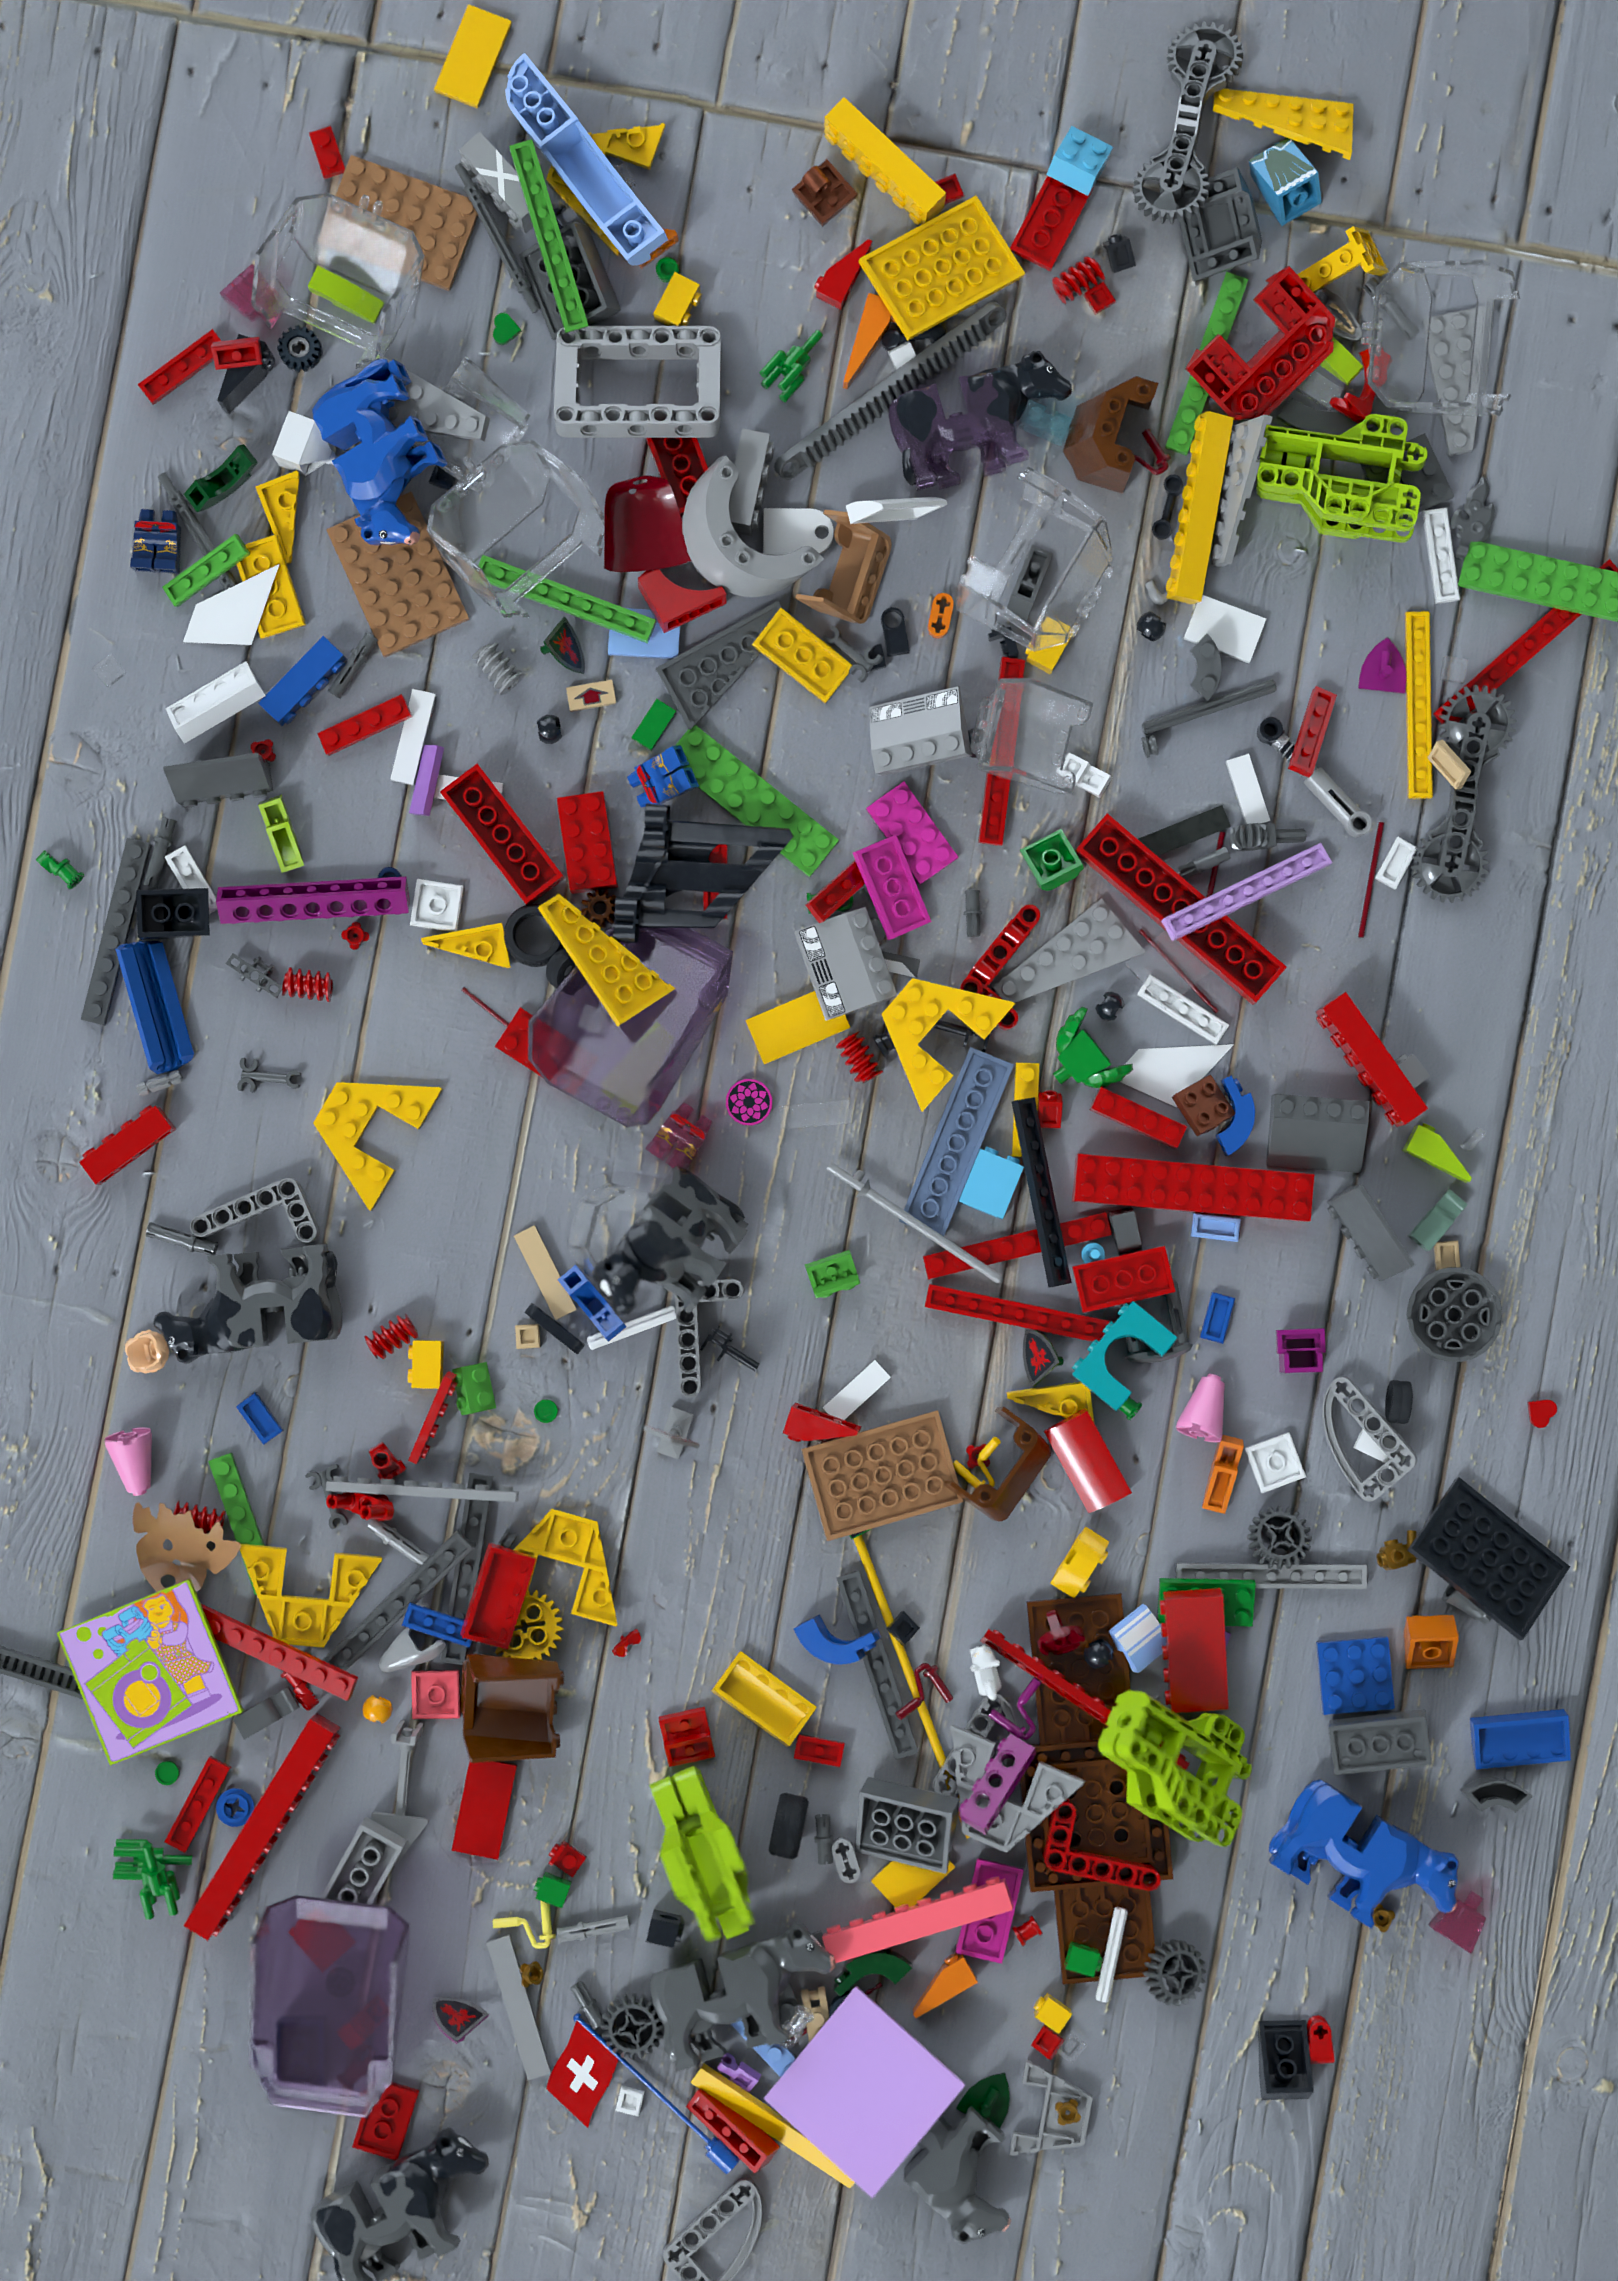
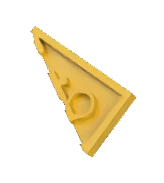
M297 470L255 486L273 534L278 535L287 565L292 563L300 478Z
M503 923L421 938L423 945L504 968H511L508 949L504 941Z
M1081 1382L1006 1392L1007 1399L1022 1405L1026 1404L1035 1407L1038 1410L1053 1415L1062 1416L1065 1419L1085 1408L1094 1422L1091 1392Z

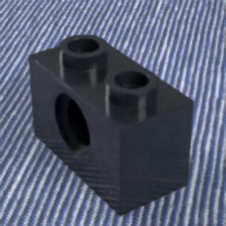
M654 1909L646 1942L674 1948L675 1942H681L684 1923H680L681 1915Z

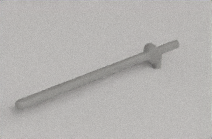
M831 1162L826 1169L827 1171L859 1191L856 1198L868 1197L995 1283L1002 1282V1275L871 1189L869 1178L865 1184L862 1183L861 1180L864 1178L863 1171L857 1170L852 1176Z

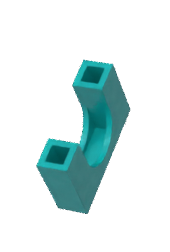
M1134 1301L1130 1305L1128 1303L1123 1305L1117 1313L1120 1315L1115 1323L1112 1321L1108 1323L1102 1331L1105 1334L1100 1341L1095 1339L1087 1349L1090 1352L1085 1359L1080 1357L1072 1367L1075 1370L1072 1375L1116 1412L1131 1396L1132 1392L1108 1372L1105 1365V1355L1109 1346L1120 1338L1134 1337L1143 1341L1158 1355L1163 1357L1178 1338Z

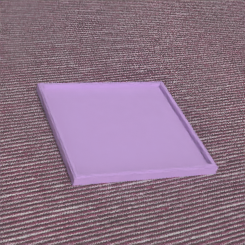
M856 1986L764 2097V2100L871 2198H874L966 2084Z

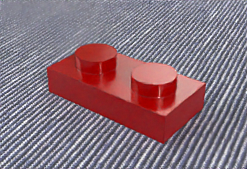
M329 126L310 132L309 135L324 180L343 174L345 166L332 127Z
M798 1734L794 1759L841 1767L845 1742Z

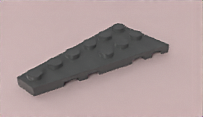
M779 601L655 668L689 730L696 725L761 654L760 651L752 646V643L777 611L782 608Z

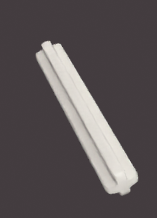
M669 1306L626 1322L624 1324L627 1327L609 1342L600 1332L588 1336V1345L591 1350L669 1322L676 1319V1310L674 1306Z
M1115 1907L1096 1993V1999L1100 2002H1108L1128 1913L1127 1909L1122 1907Z

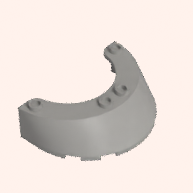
M727 456L719 457L700 476L687 497L682 517V532L687 553L700 574L714 586H722L725 592L743 597H761L777 593L796 582L816 567L824 558L810 546H804L794 552L777 556L762 554L747 546L735 532L729 515V499L734 483L738 478V469Z

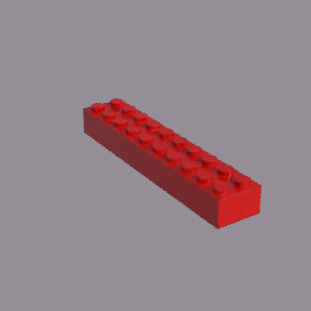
M1108 813L1075 850L1082 860L1165 931L1166 929L1161 922L1163 918L1206 898ZM1227 915L1177 939L1179 943L1252 1005L1257 1003L1287 968Z
M1076 1154L1072 1202L1311 1222L1315 1174Z
M318 1713L308 1720L183 1925L184 1927L207 1941L213 1935L217 1937L228 1922V1919L225 1918L226 1915L230 1916L241 1901L238 1895L242 1896L253 1881V1878L250 1877L251 1874L255 1875L266 1860L263 1854H268L278 1840V1837L275 1836L276 1833L280 1834L291 1819L288 1813H293L303 1799V1796L300 1795L301 1792H305L307 1788L309 1789L316 1778L313 1772H318L328 1758V1755L325 1754L326 1751H330L332 1747L334 1748L341 1737L338 1734L340 1726Z

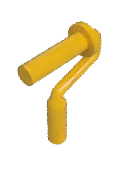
M993 1437L979 1453L977 1463L989 1481V1485L993 1487L995 1486V1481L983 1461L987 1460L1000 1445L1001 1441L997 1437ZM958 1460L953 1462L955 1471L974 1488L986 1483L985 1480L981 1482Z

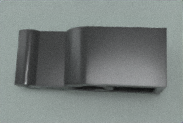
M1132 1207L1108 1212L1118 1255L1142 1251L1136 1216Z
M288 1686L233 1718V1721L245 1740L300 1708Z

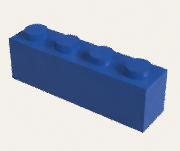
M322 636L258 704L281 726L285 723L289 724L296 717L297 714L295 712L301 706L303 708L312 701V695L317 690L321 691L329 683L328 678L333 673L337 674L342 670L347 659L331 642Z

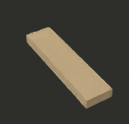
M534 1225L514 1235L555 1320L577 1310L571 1296L558 1281L561 1276L536 1226Z

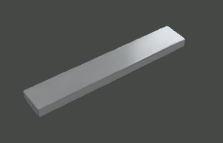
M508 1934L488 1940L486 1942L527 2080L551 2074L526 1987H523L521 1984L520 1966L511 1936Z

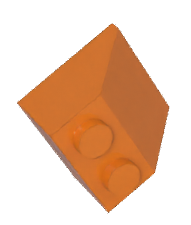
M1416 1615L1406 1617L1404 1629L1406 1669L1454 1667L1459 1638L1454 1615Z

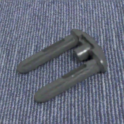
M1174 1278L1173 1282L1176 1292L1165 1294L1172 1333L1178 1337L1174 1347L1170 1348L1161 1357L1154 1350L1150 1352L1142 1351L1139 1339L1135 1338V1341L1132 1342L1131 1337H1125L1128 1354L1125 1357L1129 1361L1137 1363L1162 1362L1191 1350L1193 1344L1188 1341L1179 1288ZM1174 1309H1177L1181 1334L1177 1330Z

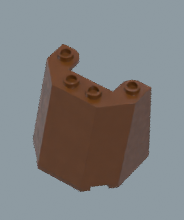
M1135 376L1076 407L1063 453L1070 462L1074 474L1079 481L1123 494L1134 464L1133 452L1127 447L1115 444L1127 404L1149 410L1159 383Z
M479 1654L466 1655V1661L462 1663L460 1707L461 1713H463V1740L471 1763L556 1758V1748H560V1735L555 1733L553 1726V1715H557V1702L554 1700V1696L558 1694L560 1685H564L563 1670L560 1671L557 1661Z

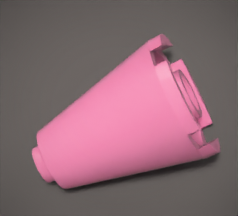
M1208 1374L1207 1377L1201 1378L1176 1423V1430L1195 1439H1197V1436L1204 1437V1441L1217 1443L1221 1441L1225 1383L1221 1381V1377Z
M133 1428L132 1432L125 1433L123 1430L105 1437V1447L127 1492L132 1493L133 1496L147 1493V1489L151 1487L152 1433L150 1428Z

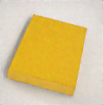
M890 1861L871 1879V1882L894 1907L904 1904L912 1907L955 1868V1865L949 1861L948 1871L944 1874Z

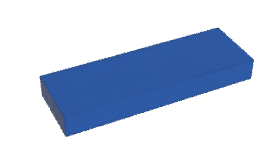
M409 1602L402 1626L469 1648L472 1640L462 1638L463 1619Z

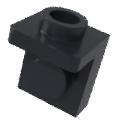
M1115 234L1109 236L1108 241L1102 243L1103 248L1107 250L1113 273L1136 266L1128 237Z
M1004 625L992 628V632L988 633L989 642L1003 638V641H1000L1003 655L1008 654L1009 658H1018L1019 651L1011 626L1005 628Z

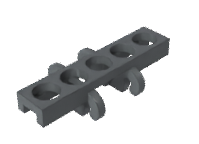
M232 953L226 964L241 974V981H244L246 977L258 985L257 992L264 989L275 998H278L282 991V986L268 977V974L273 972V965L268 966L263 963L260 956L257 959L254 958L253 965H250ZM233 958L240 961L237 967L231 964ZM242 965L247 966L244 972L241 971ZM257 965L266 970L264 974L256 969ZM253 971L259 973L257 980H252L250 977ZM273 984L278 987L276 993L270 990V986Z

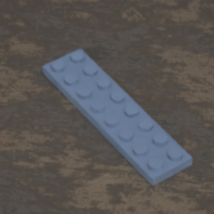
M972 1047L969 1048L904 1208V1211L943 1237L1014 1064ZM901 1219L899 1220V1222L908 1225L907 1223H905V1222L902 1221Z

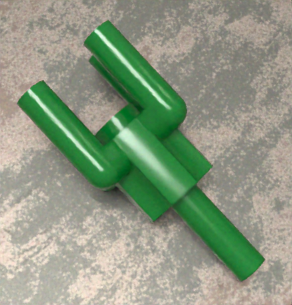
M816 330L802 347L793 345L787 353L783 350L777 351L759 372L765 378L761 385L768 389L782 374L784 378L778 384V388L783 392L779 395V398L786 402L804 382L805 378L801 372L811 362L808 353L823 337V334Z
M116 1839L114 1857H134V1861L115 1862L113 1880H143L141 1870L147 1866L142 1846L145 1843H150L148 1840ZM153 1848L156 1862L159 1861V1863L165 1865H192V1855H164V1848Z
M145 1843L142 1847L147 1866L141 1870L144 1888L139 1892L145 1919L150 1920L155 1917L152 1905L157 1902L156 1897L162 1895L165 1897L169 1915L175 1916L178 1914L176 1901L181 1898L175 1873L172 1870L166 1872L165 1864H161L159 1861L156 1862L152 1844Z

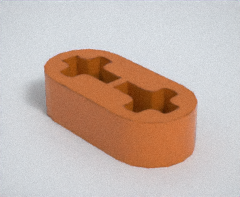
M947 593L937 594L932 603L928 632L934 638H943L949 630L954 601ZM942 599H946V603L950 605L945 607L944 614L939 613L940 605L936 604L941 602ZM938 618H942L941 625L945 627V630L941 629L940 633L935 632V628L932 627V625L937 624Z

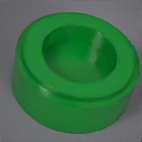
M671 257L661 258L656 264L657 277L663 282H670L674 272L679 274V265Z

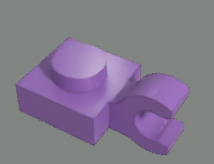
M726 2053L721 2058L722 2061L717 2066L720 2072L730 2076V2081L748 2093L761 2077L760 2073L741 2061L737 2065L735 2058L729 2053Z

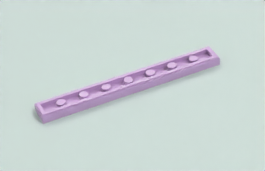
M1319 843L1163 918L1161 922L1171 940L1175 941L1331 865L1332 861L1322 843Z

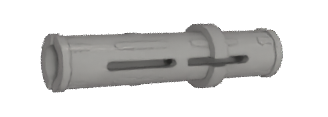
M372 1519L366 1528L384 1540L382 1543L391 1545L418 1566L422 1565L430 1557L397 1533L396 1528H390L382 1521Z
M628 1915L588 1923L581 1921L578 1922V1925L557 1928L559 1943L578 1939L585 1941L588 1937L630 1930ZM616 1924V1926L596 1929V1927ZM590 1928H591V1931H586V1932L571 1934V1932H575V1931H580V1930H585V1929H590Z

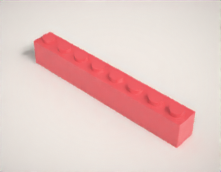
M999 1876L985 1880L986 1884L978 1887L976 1883L964 1886L963 1891L955 1894L953 1890L941 1893L940 1898L932 1901L931 1897L918 1900V1905L908 1907V1904L900 1905L894 1908L895 1912L889 1914L881 1911L872 1914V1919L863 1921V1918L854 1919L846 1927L841 1928L840 1925L831 1926L826 1929L827 1932L823 1934L822 1939L826 1951L834 1955L835 1962L838 1963L1011 1911L1014 1908V1904L1006 1879L1000 1880Z

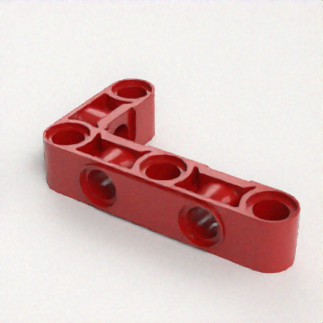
M1025 905L1013 920L1009 921L970 970V973L962 982L960 990H964V986L970 983L976 986L977 994L1002 999L988 986L1030 935L1031 930L1039 921L1040 911L1036 906ZM1027 910L1032 911L1035 914V920L1033 922L1025 921L1023 919V912ZM996 947L1004 948L1006 957L1002 959L996 958L993 950ZM1013 1008L1008 1011L1014 1018L1013 1023L1005 1025L1000 1021L997 1024L999 1028L1010 1030L1015 1027L1018 1022V1014Z

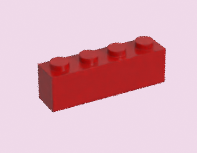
M1102 1087L1098 1089L1089 1109L1173 1149L1178 1148L1187 1126Z
M149 1105L139 1113L141 1115L135 1121L131 1119L125 1122L120 1127L122 1129L116 1135L112 1133L106 1136L101 1141L103 1143L97 1149L93 1147L82 1155L84 1158L79 1163L95 1185H102L176 1130L159 1106L152 1107Z

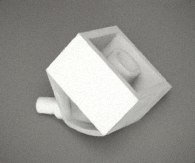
M288 412L272 453L278 465L291 471L297 470L299 474L306 476L325 463L333 464L332 460L338 456L331 450L329 444L322 440L320 430L315 421L294 412Z

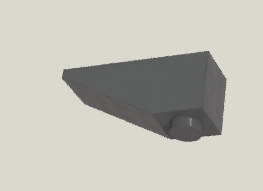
M1031 545L1008 602L1006 613L1027 621L1053 553Z

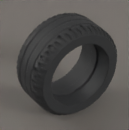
M528 904L518 908L508 918L504 928V941L509 953L518 962L530 967L546 966L550 958L557 951L564 949L556 935L552 947L540 955H529L523 952L516 942V930L523 920L531 916L543 917L538 909L542 904Z
M782 1793L779 1796L768 1849L771 1855L789 1859L798 1857L809 1804L806 1797Z

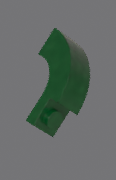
M245 444L238 445L221 466L207 476L196 479L184 493V496L197 513L204 511L221 502L240 488L251 477L250 471L258 462Z
M887 1949L848 1959L845 1961V1967L849 1971L846 1973L844 1970L835 1978L834 1990L841 1997L860 1978L869 1974L883 1975L896 1985L912 1969V1963L897 1952Z

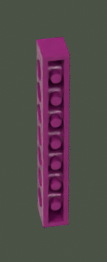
M407 877L218 887L216 898L220 924L316 918L329 919L334 917L387 914L399 915L409 913L410 903Z

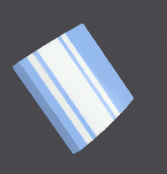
M1141 1604L1109 1630L1117 1650L1124 1652L1132 1671L1136 1673L1142 1671L1162 1654V1646L1166 1645V1637L1161 1636V1625L1145 1604Z

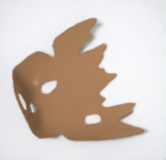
M137 1502L134 1506V1532L138 1534L147 1532L136 1545L139 1566L144 1577L156 1592L165 1589L160 1582L164 1575H172L176 1580L175 1584L191 1578L195 1591H199L206 1579L207 1569L211 1570L214 1574L219 1573L230 1564L241 1547L239 1542L223 1540V1528L219 1522L215 1523L208 1534H204L203 1529L195 1528L190 1511H187L185 1514L174 1515L165 1504L159 1503L156 1519L151 1514L149 1507L143 1508L140 1502ZM165 1539H169L172 1542L173 1548L171 1550L163 1548ZM208 1541L216 1544L213 1551L207 1548L206 1544ZM173 1560H179L181 1563L180 1566L172 1563Z

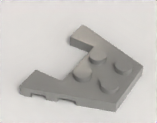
M1025 2060L1022 2083L1044 2087L1046 2091L1038 2135L1013 2131L1009 2154L1019 2155V2153L1025 2152L1034 2153L1054 2148L1055 2150L1085 2145L1093 2099L1092 2095L1033 2062ZM1070 2099L1077 2100V2111L1081 2115V2120L1078 2123L1060 2125L1055 2104L1059 2101L1064 2103L1069 2102Z

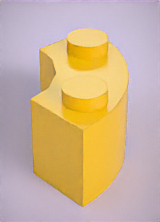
M1085 1526L1058 1566L1050 1584L1072 1598H1075L1080 1591L1084 1593L1091 1582L1088 1578L1098 1563L1102 1564L1109 1553L1106 1551V1548L1110 1541Z

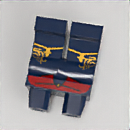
M141 509L139 521L134 523V546L130 567L134 571L156 572L157 570L159 573L180 574L181 527L178 525L177 513L171 510H164L162 522H154L155 511Z

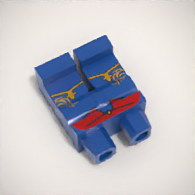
M681 745L672 746L656 757L634 767L635 771L627 776L633 788L641 784L645 792L637 796L640 807H646V803L663 804L699 787L691 767L684 768L689 765V762Z

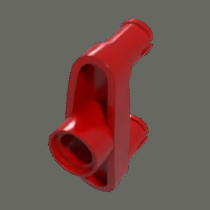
M343 1492L342 1494L328 1495L326 1499L328 1508H343L359 1514L365 1520L376 1519L386 1521L391 1520L394 1515V1506L384 1494Z

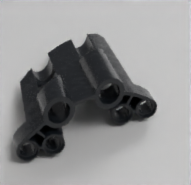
M646 803L644 835L638 849L635 866L624 896L616 897L613 938L618 942L638 943L640 928H715L794 835L788 828L670 820V805ZM719 844L759 847L744 865L712 863L709 861L710 852ZM679 891L719 893L705 911L665 909V898Z

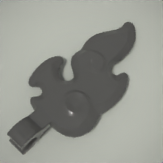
M1481 477L1479 483L1467 494L1464 510L1469 515V519H1463L1461 509L1456 510L1452 516L1451 528L1459 529L1456 536L1461 539L1454 558L1463 560L1468 553L1470 542H1485L1489 536V527L1494 520L1495 508L1493 504H1490L1488 507L1484 505V501L1489 493V485L1485 477Z

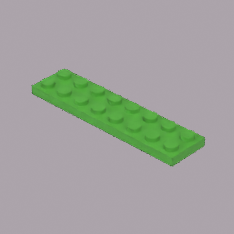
M1479 541L1470 542L1458 582L1459 587L1618 622V572Z
M694 725L691 730L688 729L675 745H681L689 762V765L684 768L691 767L699 784L698 788L746 826L790 829L794 837L780 854L808 877L812 876L839 842V839L698 726Z

